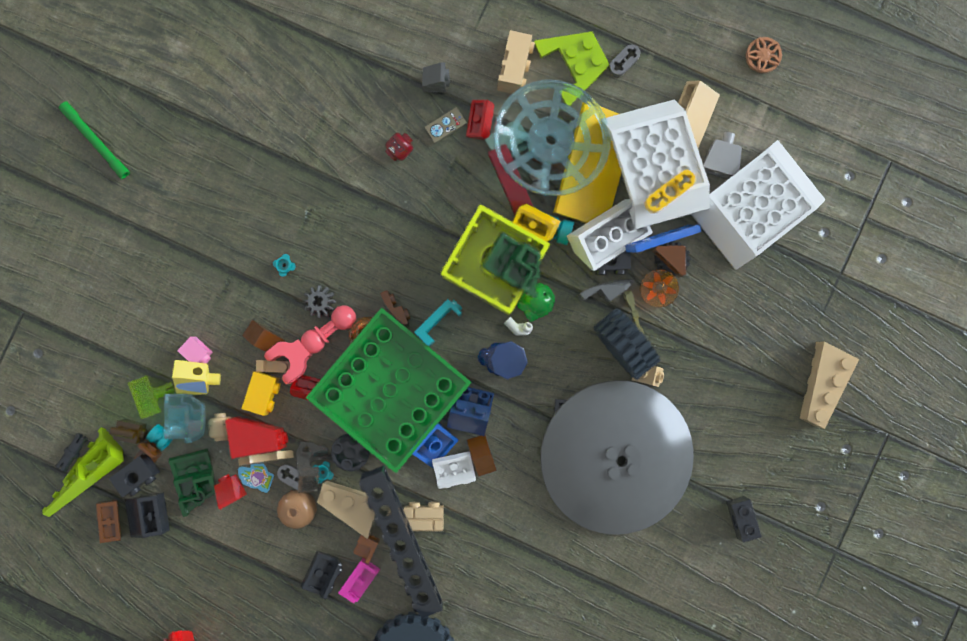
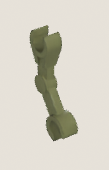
M631 290L625 291L623 296L631 310L632 319L638 329L644 334L643 328L639 324L638 311L634 306L633 293Z

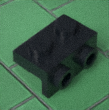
M317 550L301 583V588L320 594L321 598L326 600L328 594H331L336 577L342 571V563L338 557Z

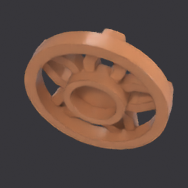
M760 37L752 41L746 50V61L749 67L758 73L773 71L782 59L780 44L768 37ZM755 44L756 50L750 52L751 47ZM751 60H757V67L752 63ZM767 63L770 65H774L769 69H765Z

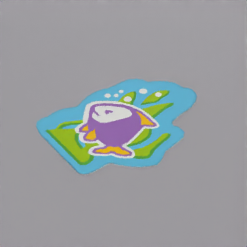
M251 464L250 468L240 467L238 469V476L242 484L253 489L258 488L265 493L269 491L274 474L269 473L264 464Z

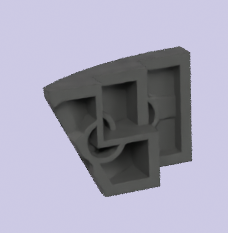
M633 279L607 281L583 291L577 295V298L582 302L597 292L600 297L603 296L607 302H610L627 290L635 281Z

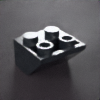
M164 492L125 499L131 538L157 536L170 531Z

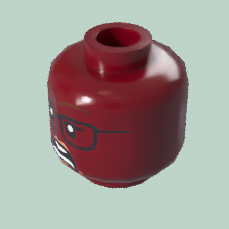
M395 133L386 142L385 152L394 161H403L413 151V145L411 144L413 140L406 133L403 135Z

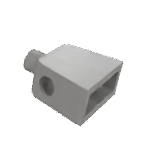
M724 132L722 140L715 139L711 143L702 162L705 173L729 179L740 170L742 147L733 144L734 133Z

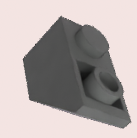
M445 62L423 67V92L446 93V86L450 87L449 69H446Z

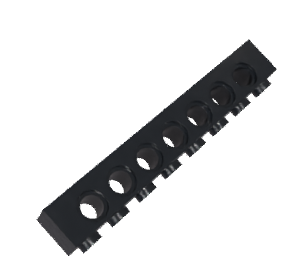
M385 465L362 473L359 481L360 489L368 497V507L370 510L373 509L375 513V523L377 527H381L383 541L390 548L391 560L396 562L398 566L397 573L399 578H403L405 582L406 594L412 598L414 612H418L421 619L441 612L443 600ZM380 488L383 492L376 493L373 489ZM388 506L390 510L385 511L381 507ZM390 523H394V524H396L398 527H397V528H391V527L389 526V524H390ZM403 541L405 544L399 545L396 542ZM410 558L412 562H406L404 559ZM417 575V576H419L420 578H419V579H414V578H412L411 576ZM420 592H424V593H426L427 595L422 596V595H420L419 593H420Z

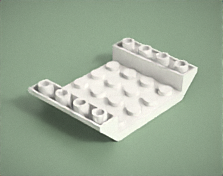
M675 99L601 119L606 138L611 137L633 208L630 210L635 230L710 208L709 182L686 111ZM684 170L694 173L696 181L690 189L658 213H650L646 210L645 201L652 193ZM683 177V180L680 183H678V186L680 187L684 183H688L689 178ZM672 187L665 188L667 196H675V190ZM660 196L656 201L652 200L650 205L652 207L657 206L663 199Z
M777 140L709 194V209L691 215L731 266L737 270L814 212L825 199Z

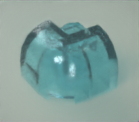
M165 394L164 439H185V443L199 440L205 432L204 402L201 403L200 400L193 398L192 394Z

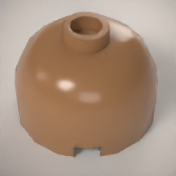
M291 490L283 495L277 507V515L281 523L292 529L303 528L310 524L317 511L316 501L313 496L306 491L301 492L298 490Z

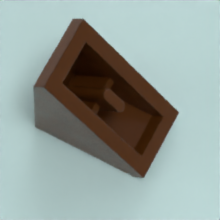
M657 246L652 250L679 278L686 274L685 246Z
M254 320L251 321L242 335L253 346L265 352L278 342L285 341Z
M486 435L467 439L478 476L497 471Z

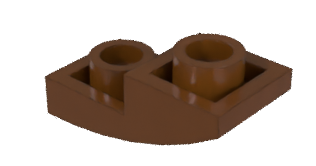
M388 290L381 292L384 303L394 317L404 325H409L408 320L411 317L408 309H404L403 306L395 308L394 305L397 304L394 294H390Z

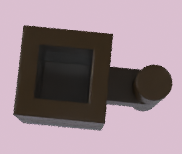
M122 419L117 420L116 427H111L109 433L114 435L113 440L138 444L146 439L148 431L146 423Z

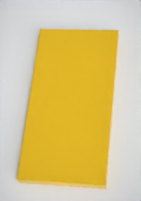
M588 101L582 103L553 213L586 224L612 208L621 176V168L611 137L606 138L601 119L618 115V113Z

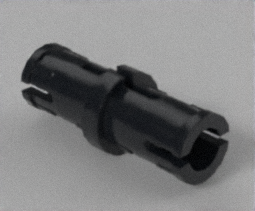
M77 433L69 447L64 449L65 453L55 467L57 469L61 467V471L67 472L73 460L80 455L79 451L88 438L86 436L83 438V434Z

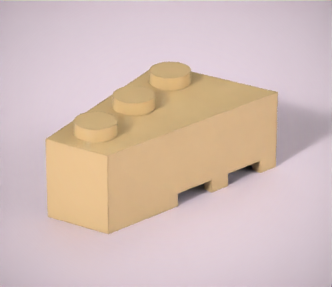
M510 30L501 66V74L498 78V91L520 96V91L525 90L527 79H524V73L529 72L531 61L528 60L529 53L533 54L535 42H532V35Z
M330 481L324 482L317 503L364 537H369L375 520V513L373 509L370 510L368 507L366 493Z

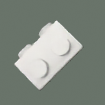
M470 451L432 459L438 489L476 481Z

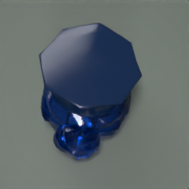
M510 341L507 343H492L487 349L483 348L478 355V362L482 366H486L490 373L510 379L522 374L527 365V358L524 348Z

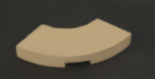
M292 450L249 455L241 457L238 461L239 466L285 460L294 458Z

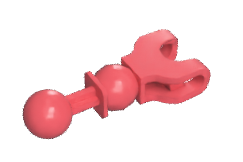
M339 306L332 312L331 321L319 329L315 326V329L306 331L302 335L301 340L298 339L293 343L278 342L265 353L264 357L267 361H275L282 356L287 357L290 362V369L283 375L282 380L286 385L291 384L305 373L308 359L313 356V353L320 352L324 348L325 342L329 343L327 338L338 329H350L355 324L356 314L349 306Z

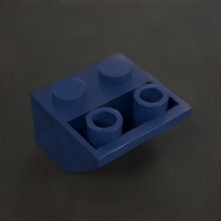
M467 387L451 407L447 428L485 436L494 393Z

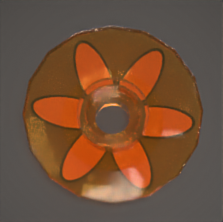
M655 270L644 277L640 290L645 302L654 307H665L673 303L677 298L679 285L675 276L670 272ZM658 284L663 285V289L657 290L656 286Z

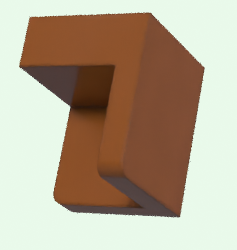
M360 535L353 553L366 559L365 563L369 564L380 539L369 535L368 538Z

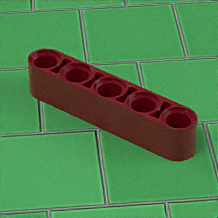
M504 144L488 151V156L514 216H516L519 207L525 204L533 207L507 145Z

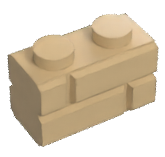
M409 502V505H405L404 512L413 531H443L444 505H439V502H428V505H420V502Z

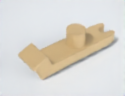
M256 360L257 372L286 373L290 369L289 361Z

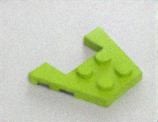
M593 32L534 41V46L541 59L559 50L576 82L559 92L567 108L610 65Z

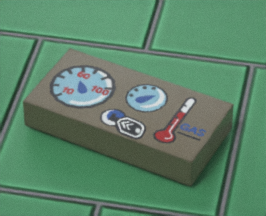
M456 107L427 125L425 129L434 144H437L467 125V122Z

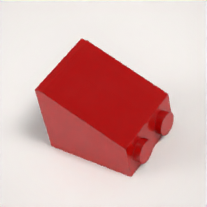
M240 416L225 419L231 459L277 451L287 447L288 434L284 432L283 427Z

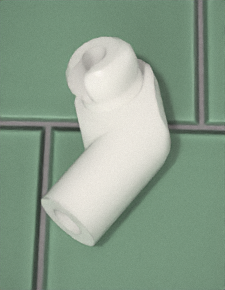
M511 317L504 322L516 336L528 335L533 329L531 323L517 324Z

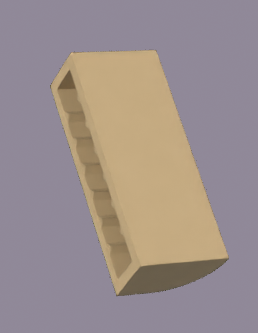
M687 81L678 104L686 111L697 148H699L720 95L702 81Z

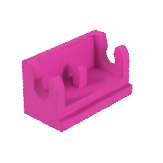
M364 558L361 559L338 592V594L352 603L359 601L380 571L371 562L369 564L365 563L366 559Z

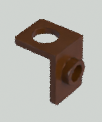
M147 441L137 445L140 451L136 454L134 460L143 453H146L155 463L163 453L158 450L155 444Z

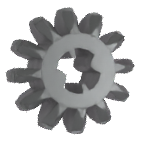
M321 285L317 286V291L311 287L310 291L312 294L307 292L304 294L309 297L308 300H303V303L309 304L304 308L305 311L311 310L310 316H314L317 312L318 318L322 317V312L325 316H329L327 309L334 311L330 303H336V300H330L334 293H328V287H325L322 291ZM317 298L323 299L321 306L316 304L318 302Z

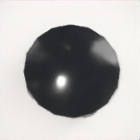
M349 434L342 435L336 439L331 448L333 462L344 471L359 470L366 464L370 455L369 451Z

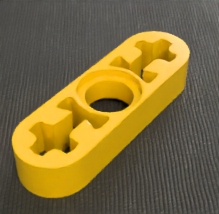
M684 170L652 193L645 201L646 210L650 213H658L690 189L696 181L694 173ZM683 177H688V183L686 182L679 187L678 183L683 180ZM672 187L675 190V196H667L665 188ZM661 196L663 200L657 206L652 207L650 205L652 200L656 201Z

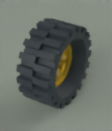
M614 309L593 326L594 331L607 350L635 380H638L660 362V357L656 353L655 348L651 346L650 341L646 339L637 325L620 309Z

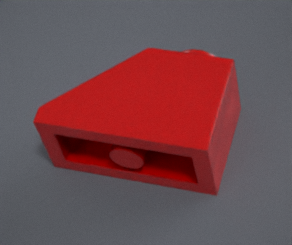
M229 474L218 479L219 484L214 486L219 509L247 495L236 474L231 477Z

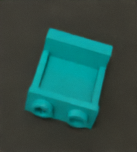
M447 299L415 331L427 346H431L436 342L428 332L451 310L459 317L463 315L461 312L462 307L455 300L451 302Z

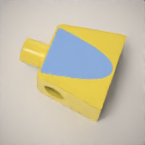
M175 360L172 378L177 396L207 394L209 385H220L221 375L209 373L206 363Z

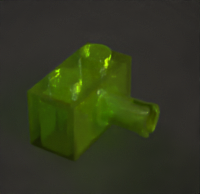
M148 376L127 382L141 419L162 412L158 403L159 398L176 393L174 388L166 391L167 388L173 387L172 382L154 388Z

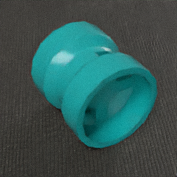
M157 424L148 433L146 439L150 443H156V447L163 451L172 442L174 435L164 431V427Z

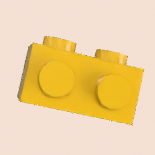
M528 204L519 207L513 220L514 224L546 242L553 239L561 222Z
M253 372L242 409L262 416L268 415L269 412L271 413L275 405L273 401L274 395L278 394L281 383H278L280 378L262 372Z

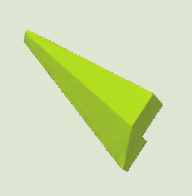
M101 427L98 430L99 436L95 442L90 441L88 444L90 449L83 457L78 458L62 481L64 486L60 492H55L52 495L54 498L52 503L48 507L43 508V515L52 516L124 462L122 447L116 440H113V437L105 428Z

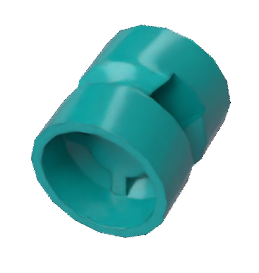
M550 215L553 218L559 220V217ZM563 219L553 239H556L557 243L567 246L569 241L567 235L572 232L574 222Z

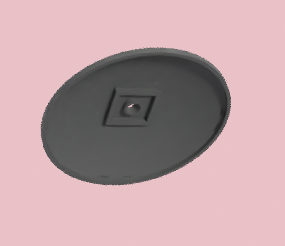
M614 380L588 386L572 395L560 406L546 428L541 446L540 460L545 486L557 507L568 518L586 529L598 533L619 535L648 528L672 511L688 486L694 455L688 426L672 402L648 386L636 382ZM619 456L626 457V462L622 466H618L616 463Z

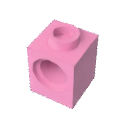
M191 336L178 350L189 362L206 364L211 359L210 355L213 353L197 337Z

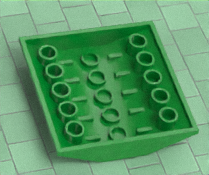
M381 308L308 394L306 399L393 472L397 473L472 382Z

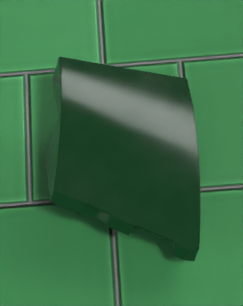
M500 232L480 267L533 298L537 297L536 287L540 274L541 253L527 243H518L504 232Z
M208 448L169 458L168 462L174 476L173 483L179 497L178 504L183 517L188 516L189 512L197 506L199 507L204 503V500L215 494L214 486L216 481Z

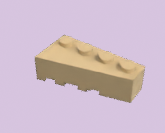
M816 342V352L812 359V370L810 377H808V388L804 396L800 419L815 427L825 429L859 359L826 342Z

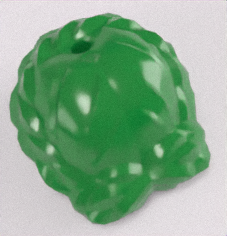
M542 283L537 284L536 292H538L536 298L522 293L516 303L518 309L523 311L526 318L532 322L548 315L555 303V295L552 290Z

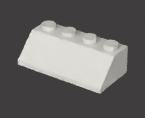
M630 199L621 201L567 235L574 253L592 271H595L626 251V244L644 239L653 233L650 226L635 230L630 210L633 208Z

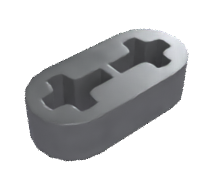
M636 45L626 46L610 63V74L614 77L624 75L639 59L640 49ZM628 51H629L630 53H631L632 51H634V52H635L634 57L631 56V57L627 60L626 57H627V55H628ZM621 62H623L624 64L621 67V71L619 69L615 71V65L618 66Z
M285 464L278 469L277 476L282 482L301 492L311 488L313 479L306 472L291 464ZM289 468V473L292 474L294 478L291 476L284 477L285 473L283 472V470ZM296 478H299L301 480L306 478V483L308 484V486L305 485L301 487V482L298 481Z

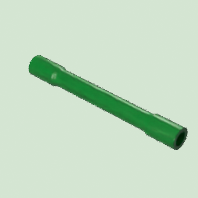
M67 101L61 103L58 109L76 126L120 179L126 178L130 171L111 153Z

